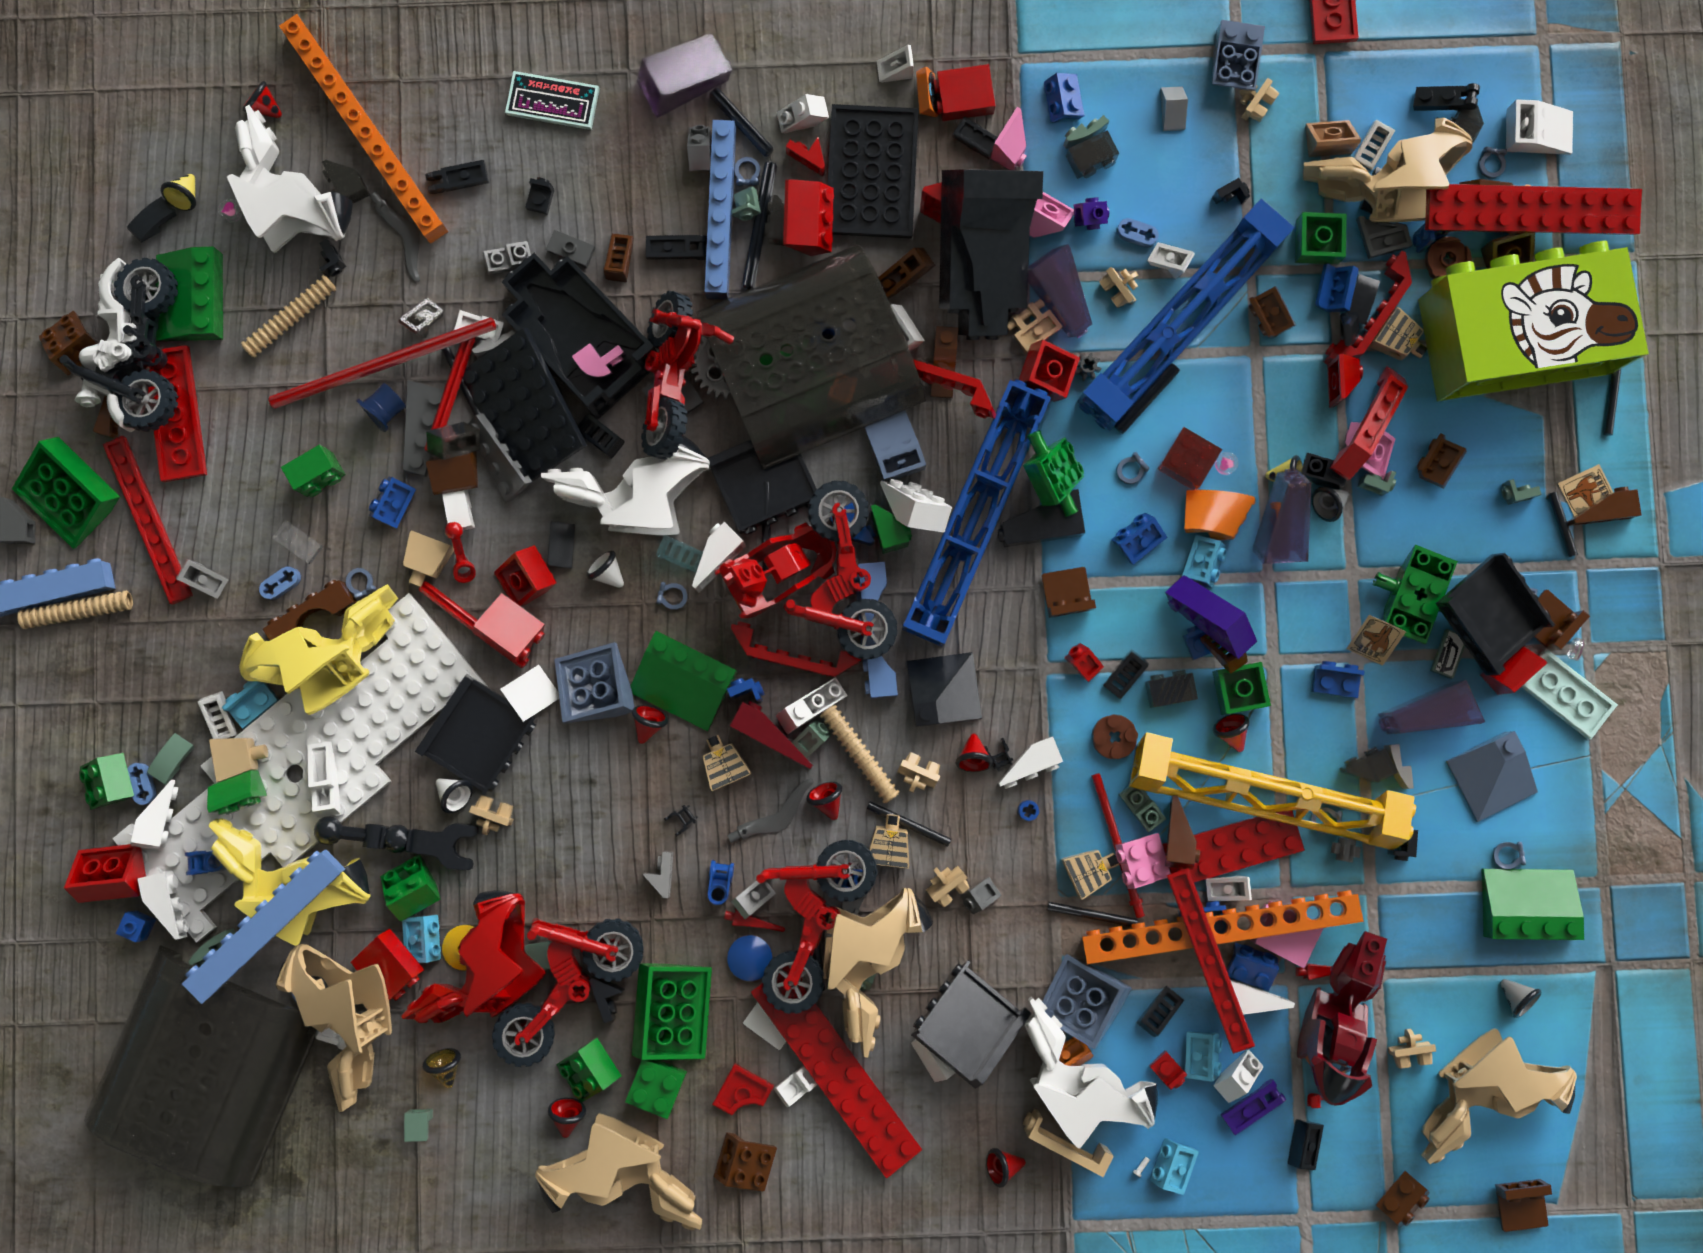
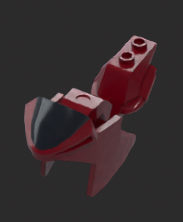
M1367 931L1363 932L1356 945L1347 943L1331 967L1330 985L1334 992L1327 993L1321 991V987L1314 990L1304 1015L1298 1039L1297 1058L1303 1059L1308 1056L1314 1082L1320 1096L1326 1103L1335 1106L1343 1105L1361 1096L1372 1087L1371 1075L1367 1074L1373 1057L1377 1039L1367 1037L1368 1006L1365 1003L1363 1005L1359 1003L1373 999L1379 989H1381L1386 965L1384 952L1387 939ZM1317 1016L1332 1021L1334 1031L1329 1061L1341 1065L1340 1070L1323 1057V1037L1326 1021L1317 1019Z

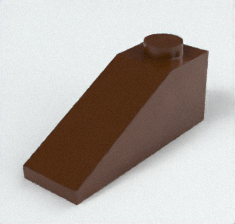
M913 248L865 289L875 304L879 306L920 279L936 265L924 248Z
M936 326L934 366L955 372L958 327ZM933 383L931 384V397L953 398V390L945 389L941 384Z
M1628 487L1615 488L1613 493L1604 496L1568 520V526L1633 519L1642 516L1638 489L1629 490Z
M1173 795L1170 804L1165 866L1189 868L1192 870L1195 863H1199L1200 850L1196 849L1197 842L1177 795Z

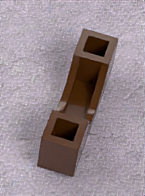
M332 580L324 586L325 589L321 592H314L305 598L306 601L302 604H296L286 610L287 613L282 617L277 616L267 622L268 626L264 627L263 631L271 641L296 627H303L305 620L317 611L327 610L334 615L342 616L345 614L346 609L357 601L347 588L345 582Z

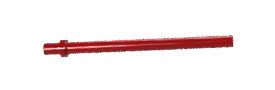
M1097 773L1091 776L1116 852L1115 845L1121 844L1122 841L1101 775ZM1127 887L1131 900L1129 904L1133 906L1136 918L1144 917L1145 914L1141 904L1143 900L1139 898L1137 889H1128Z

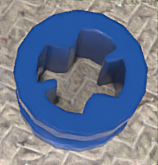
M1025 800L1019 804L1018 814L1024 820L1031 821L1039 815V807L1035 802ZM1031 804L1034 813L1026 817L1024 815L1026 812H1023V808Z

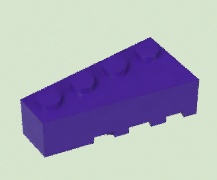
M1183 575L1165 592L1169 600L1167 603L1173 611H1178L1237 659L1257 642L1245 612L1187 576Z

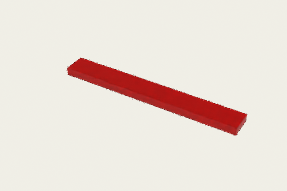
M122 435L102 444L169 603L174 605L192 597L193 594L189 585L176 579L181 566L127 438Z
M1189 868L1167 875L1232 1053L1255 1047Z

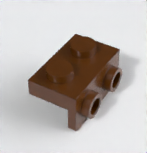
M1276 286L1256 297L1249 298L1251 302L1249 309L1254 317L1258 316L1261 322L1258 326L1264 336L1267 335L1269 338H1274L1296 326Z
M1440 433L1437 439L1434 438L1428 448L1429 452L1426 457L1420 459L1417 469L1419 478L1444 489L1467 451L1466 448L1446 440L1445 435Z
M1404 1171L1376 1206L1401 1228L1403 1225L1408 1226L1415 1217L1413 1213L1418 1207L1422 1209L1428 1203L1430 1192L1408 1172Z

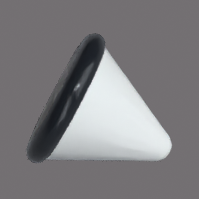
M608 551L601 555L587 571L586 577L590 580L593 579L618 588L624 585L614 551Z
M442 778L436 780L442 811L448 814L456 813L467 805L473 793V787L469 781Z

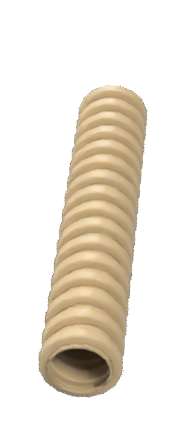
M322 275V279H317L315 285L311 284V288L305 289L306 292L304 294L300 293L299 298H294L295 301H291L289 303L290 306H285L283 311L280 310L279 315L275 314L273 316L274 319H269L268 324L264 323L262 329L258 328L257 333H252V337L248 336L246 342L242 341L241 344L245 351L255 358L257 356L256 353H261L262 348L266 349L268 343L272 344L273 339H278V335L282 336L284 334L283 331H288L289 326L293 327V323L295 321L299 322L300 317L304 318V314L310 313L309 310L311 308L314 309L316 304L319 305L321 300L324 301L326 299L325 296H330L331 291L335 292L336 287L327 276Z
M126 590L122 593L116 592L115 594L110 593L109 595L88 597V599H77L74 602H61L60 604L56 603L54 605L40 606L39 608L19 610L17 620L22 629L40 627L42 625L56 624V622L76 620L77 618L83 619L84 617L104 615V613H116L118 610L120 612L125 609L131 610L133 599Z
M832 705L822 712L820 717L825 719V724H829L828 728L834 731L833 735H837V740L842 742L841 746H845V751L850 753L849 757L854 758V764L857 763L859 765L857 768L862 769V774L867 776L866 780H870V785L875 787V792L878 791L879 798L882 797L884 799L882 802L888 803L899 795L900 791L895 790V784L890 783L891 779H887V774L882 772V767L879 768L878 761L875 762L873 760L875 757L870 756V750L867 751L865 749L866 745H862V740L857 738V733L854 734L853 727L850 728L848 726L850 723L845 721V716L842 717L840 715L842 712L840 710L837 711V705Z

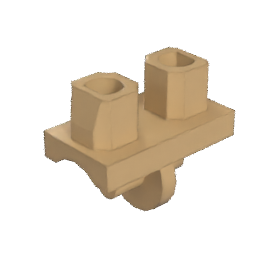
M1267 78L1257 93L1252 90L1240 89V94L1243 97L1240 102L1243 105H1246L1248 101L1251 102L1241 118L1247 121L1251 117L1258 122L1263 119L1268 109L1260 105L1259 102L1262 99L1269 105H1272L1279 95V92L1271 87L1272 80Z
M1110 267L1107 269V274L1099 283L1106 292L1115 285L1118 287L1120 292L1111 298L1116 307L1120 308L1127 303L1133 304L1137 301L1127 287L1128 284L1132 290L1138 287L1134 281L1139 276L1137 272L1129 274L1124 269L1120 272L1125 278L1122 280L1114 268Z
M910 752L907 758L902 761L897 773L905 776L904 782L911 785L909 791L913 793L916 787L924 790L926 785L935 788L940 778V775H938L940 765L929 761L926 769L917 765L921 757Z
M481 795L476 805L471 806L469 812L486 818V821L478 818L476 825L483 827L482 834L488 835L490 830L495 832L499 830L500 826L493 824V821L505 826L512 825L514 820L511 818L512 805L500 802L496 813L490 811L494 799Z
M959 866L953 870L947 867L942 872L936 867L934 872L937 876L930 880L933 885L926 889L934 902L937 901L940 905L946 907L953 900L948 892L956 888L959 894H961L970 887L966 881L967 876Z
M1405 1029V1036L1398 1037L1399 1044L1406 1043L1405 1045L1388 1047L1389 1054L1394 1056L1396 1066L1400 1069L1411 1067L1409 1055H1416L1419 1065L1432 1064V1052H1436L1435 1044H1430L1429 1041L1416 1043L1417 1041H1422V1035H1414L1412 1029Z

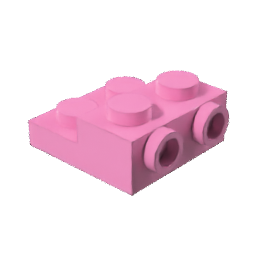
M1159 833L1115 845V855L1123 870L1122 879L1128 889H1135L1155 883V881L1165 879L1167 875L1171 874L1169 867L1165 866L1166 856Z

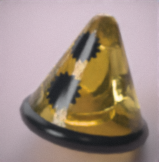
M454 1048L438 1050L424 1060L423 1070L432 1075L446 1088H452L461 1054Z

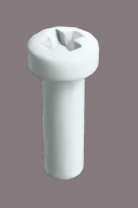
M1145 1156L1138 1168L1133 1170V1173L1141 1177V1172L1150 1159Z

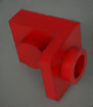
M1081 643L1072 647L1069 654L1065 656L1066 661L1072 664L1084 680L1088 682L1104 668L1090 648Z
M1167 1051L1161 1053L1148 1065L1170 1090L1180 1087L1185 1082L1186 1072Z

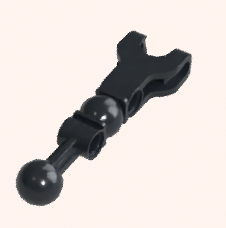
M329 816L318 820L314 827V836L323 845H333L340 839L363 842L362 847L386 848L392 853L406 851L416 854L433 855L439 858L441 864L448 869L471 870L474 866L473 860L460 856L456 852L455 845L461 837L477 835L479 828L475 825L463 823L451 824L442 832L418 829L408 830L402 825H392L389 827L366 824L365 828L342 826L338 819Z

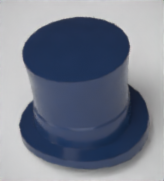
M382 383L364 401L359 398L356 400L374 424L383 432L389 430L387 424L391 419L407 408L402 399L385 383Z

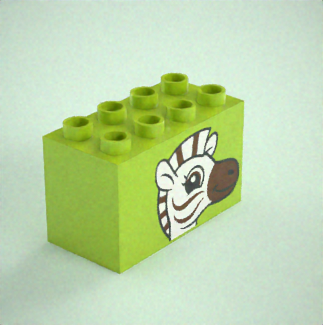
M1597 241L1579 247V255L1565 257L1563 248H1551L1536 253L1534 255V262L1520 264L1519 256L1513 254L1491 260V268L1475 271L1474 262L1472 261L1448 266L1446 268V275L1431 280L1432 288L1418 299L1437 401L1610 375L1648 355L1628 247L1609 250L1608 241Z

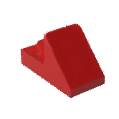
M817 137L809 151L803 143L799 141L795 143L790 139L785 146L786 154L823 177L825 165L819 137Z

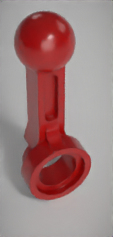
M450 522L445 527V534L452 540L456 556V564L452 570L453 576L460 583H468L475 578L476 570L464 554L460 538L463 534L461 524ZM461 567L470 568L467 573L458 572Z

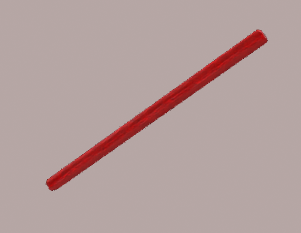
M492 318L481 320L272 395L268 398L269 404L275 409L494 331L496 330V323Z

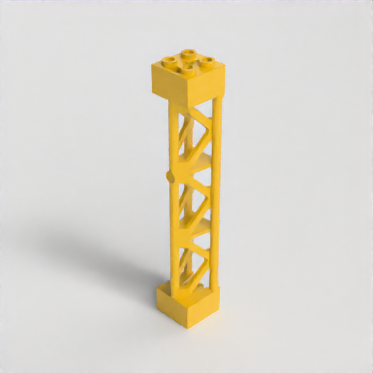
M1148 732L1145 733L1136 746L1129 787L1157 794L1177 795L1178 798L1341 836L1394 850L1409 841L1413 835L1411 821L1416 812L1414 796L1387 790L1375 800L1192 757L1172 752L1173 738ZM1178 769H1183L1227 781L1222 786L1193 788L1177 772ZM1166 776L1181 787L1182 790L1162 786L1166 782ZM1254 786L1296 796L1298 799L1295 803L1264 805L1249 792V788ZM1226 793L1225 801L1205 796ZM1239 793L1253 806L1248 807L1231 802ZM1322 803L1370 815L1368 820L1335 822L1320 807ZM1296 810L1295 818L1276 813ZM1310 810L1323 824L1302 820V818ZM1375 826L1369 835L1346 830Z

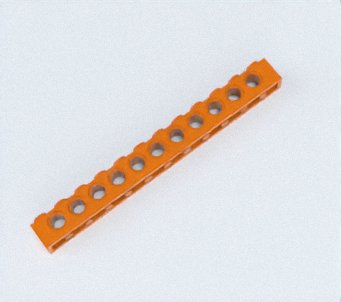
M296 14L279 25L424 237L431 244L448 232L446 227L300 17Z
M1351 890L1337 892L1338 897L1328 898V894L1316 895L1313 901L1305 902V897L1291 899L1292 904L1282 905V901L1268 903V908L1259 909L1258 904L1245 906L1246 911L1236 912V908L1222 910L1223 915L1214 916L1213 912L1205 913L1217 944L1364 922L1358 894H1352ZM1334 902L1341 906V913L1337 916L1332 915L1330 912V906ZM1310 906H1314L1318 910V916L1315 919H1310L1307 916L1306 911ZM1288 909L1295 913V920L1291 923H1287L1283 918L1284 912ZM1264 913H1268L1272 917V923L1267 927L1263 926L1260 922V917ZM1182 916L1176 917L1177 922L1168 923L1167 919L1154 921L1153 926L1145 927V922L1131 924L1132 929L1123 930L1122 926L1109 928L1108 933L1100 934V929L1086 931L1087 936H1082L1087 964L1193 948ZM1240 917H1246L1249 920V927L1246 930H1241L1237 926V921ZM1218 920L1224 921L1227 925L1226 931L1222 934L1217 933L1214 929V924ZM1173 927H1177L1181 931V937L1176 941L1171 940L1168 936L1169 930ZM1149 931H1155L1159 936L1155 944H1149L1146 941L1145 937ZM1128 934L1136 938V944L1131 948L1123 944V938ZM1110 938L1113 941L1114 946L1110 951L1101 949L1100 942L1102 939Z

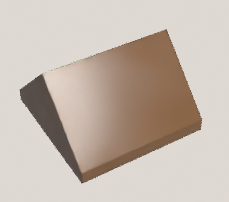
M1349 120L1306 123L1309 157L1352 154L1361 143L1360 136Z

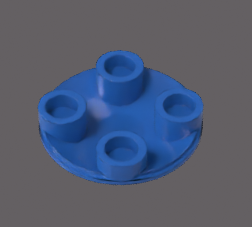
M753 935L738 938L729 948L727 955L728 966L731 972L739 979L745 981H755L762 978L766 966L772 960V951L763 938Z

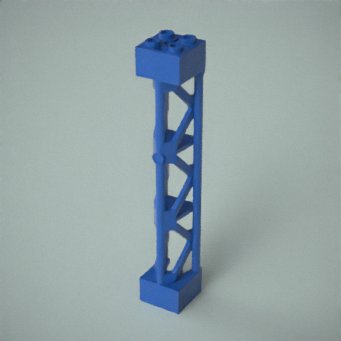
M1261 198L1244 216L1232 234L1118 358L1083 391L1077 401L1080 404L1079 408L1084 413L1094 416L1096 418L1095 422L1101 428H1107L1110 431L1284 242L1295 227ZM1242 240H1246L1217 274L1213 273L1220 261ZM1254 246V253L1240 273L1225 283L1223 279ZM1261 253L1262 256H1261V257L1255 262V264L1251 267V265L1253 264V262L1256 260V258L1258 257V255ZM1207 270L1205 275L1201 279L1197 280ZM1231 288V290L1219 302L1221 293ZM1196 291L1198 294L1170 325H1167L1166 323L1173 312ZM1204 300L1208 301L1194 323L1177 335L1176 330ZM1213 306L1214 308H1213V309L1211 310V312L1205 317V315L1207 314V312L1209 311V309ZM1160 321L1156 329L1152 330V328ZM1185 338V340L1173 352L1174 345ZM1150 342L1149 348L1122 377L1118 376L1127 362ZM1159 350L1161 354L1147 374L1141 380L1129 386V381ZM1166 356L1167 360L1158 368V366ZM1138 389L1131 399L1127 397Z
M1020 380L1009 381L997 408L996 417L991 422L902 630L938 646H944L1031 443L1029 439L1026 438V441H1024L1027 427L1031 428L1029 434L1037 431L1051 397L1047 396L1048 393L1044 390L1028 388L1027 384ZM1001 416H1003L1004 419L1002 420V422L1000 423V425H999L998 428L996 429V427H997V425H998V422H999ZM1007 428V433L989 472L987 471V466L995 441L1003 429ZM1016 433H1019L1016 452L1002 476H998ZM983 457H984V461H983V464H982L981 471H979L978 468H979V466H980V464H981V462H982V459H983ZM1013 468V471L1010 475L1008 482H1005L1007 476ZM976 475L977 482L968 494V491ZM1004 489L1000 501L997 505V500L1000 492L999 490ZM976 492H979L978 500L962 536H960L959 531L966 508ZM988 497H991L988 516L972 541L970 538ZM956 519H957V522H956V525H955V528H954V532H953V535H952V537H951V536H949V535H950V533H951V531H952V528H953V526H954V524H955V521H956ZM984 535V538H983V540H982V542H981L980 547L977 548L976 546L978 545L979 541L981 540L982 536ZM948 541L949 546L940 558L942 551L945 547V544ZM973 554H976L974 561L971 565V568L968 572L971 556ZM951 556V562L935 599L932 601L930 599L937 575L947 558ZM962 561L964 564L960 581L944 606L942 605L959 563ZM927 586H928L927 593H926V596H925V599H924V603H923V606H922V605L920 604V602H921L922 597H923V595H924V593H925V590H926V588H927ZM957 598L950 616H946L955 599Z

